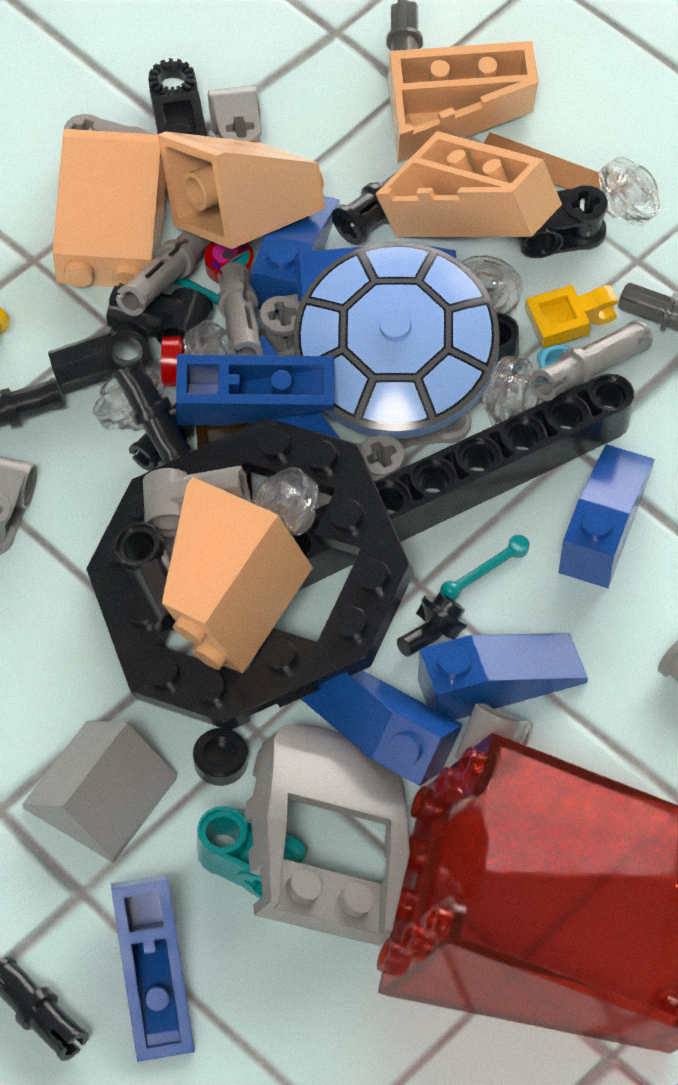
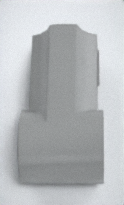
M242 466L190 475L174 468H161L149 472L143 478L144 522L153 525L163 538L176 537L186 485L192 477L251 502L246 473Z

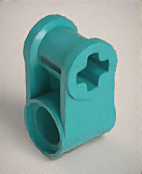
M214 807L206 811L200 818L197 826V854L202 867L210 873L221 876L245 888L256 897L262 898L261 876L250 873L248 850L253 846L252 823L246 822L244 814L230 807ZM286 832L283 859L301 863L308 853L307 849L301 841ZM216 835H227L232 837L235 843L228 847H218L210 843L209 840Z

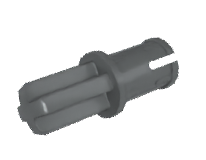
M398 0L397 3L391 5V31L386 36V45L389 50H411L422 47L423 36L418 31V5L415 1Z
M633 283L625 285L618 303V308L621 311L660 324V330L666 331L667 327L678 331V294L673 293L672 297Z

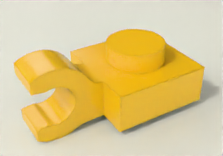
M569 285L527 298L526 313L544 349L589 335L590 322L595 325H603L617 319V315L613 306L618 304V300L610 285L598 287L591 292L577 296L573 285Z

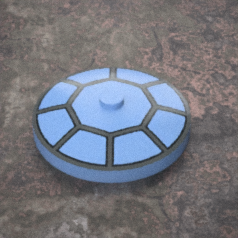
M398 241L368 245L345 254L326 267L315 278L303 296L297 310L293 332L295 356H334V409L323 410L332 419L349 429L368 436L389 435L396 439L412 438L438 431L452 424L478 402L486 391L496 368L499 353V323L493 301L485 286L458 259L439 249L423 244Z

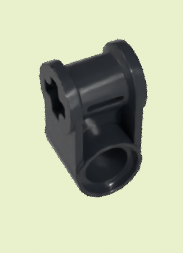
M581 185L557 191L562 205L532 237H518L522 253L530 258H544L552 254L575 250H590L598 247L606 237V223L603 217L608 210V199L605 193L591 185ZM581 199H584V211L580 208ZM587 225L591 227L590 236H586Z

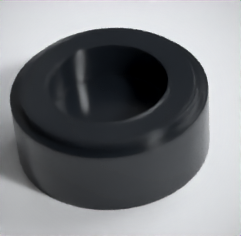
M223 728L212 729L202 734L197 739L193 748V762L196 773L205 782L216 786L229 785L239 780L244 775L248 766V750L244 739L235 731Z

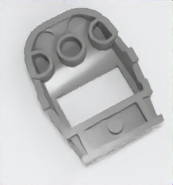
M307 724L285 725L268 737L259 749L252 774L256 778L253 796L246 801L245 821L252 823L253 846L248 850L250 873L261 876L263 897L253 904L254 915L380 946L393 930L410 855L407 812L401 778L399 774L370 759L339 732ZM288 800L386 825V868L383 881L377 883L283 859Z

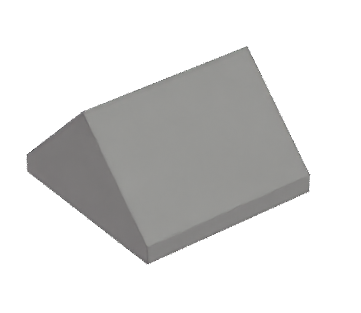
M86 721L22 805L26 811L114 863L173 785L177 776L128 722Z

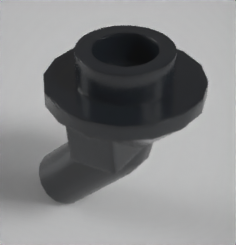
M441 592L437 594L435 599L424 595L416 614L425 623L397 639L399 651L404 656L409 657L418 652L419 649L435 642L442 634L452 640L456 639L468 625L461 618L465 609Z

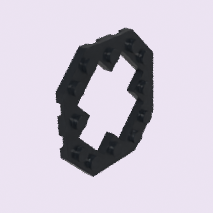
M268 418L261 419L153 470L174 468L190 475L242 466L246 477L249 472L332 496L314 535L319 544L358 556L317 642L273 628L258 650L247 674H242L223 666L220 670H216L196 657L163 647L171 630L159 633L155 629L126 568L116 557L114 551L115 539L123 528L135 522H144L143 478L149 472L132 479L86 568L128 687L135 698L229 731L250 722L249 716L278 704L281 708L320 690L319 684L347 672L351 676L371 667L414 575L412 565L358 444ZM153 549L145 551L137 561L148 557Z

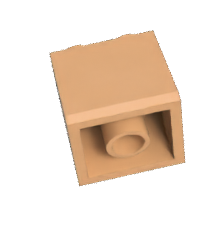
M64 129L52 253L56 282L58 284H70L75 287H114L115 285L118 286L119 283L127 284L141 269L156 258V253L161 246L167 204V186L158 135Z
M175 132L158 134L174 227L234 249L325 209L323 196L324 180L318 162L259 142Z
M192 477L186 485L162 604L176 621L173 625L174 630L195 645L192 652L199 660L216 670H220L223 665H226L243 674L313 567L278 514Z

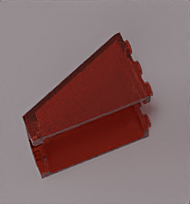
M490 733L474 748H467L462 757L451 767H444L439 776L428 786L420 787L414 797L411 817L416 818L413 834L409 837L410 855L390 938L384 942L377 959V970L382 972L378 993L389 997L669 1054L678 1050V805L496 733Z

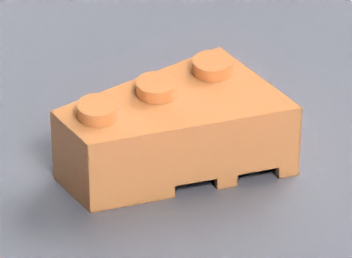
M533 41L390 51L388 89L397 164L410 159L436 131L466 138L532 113L538 87Z
M438 131L376 193L396 237H532L562 205L543 159Z

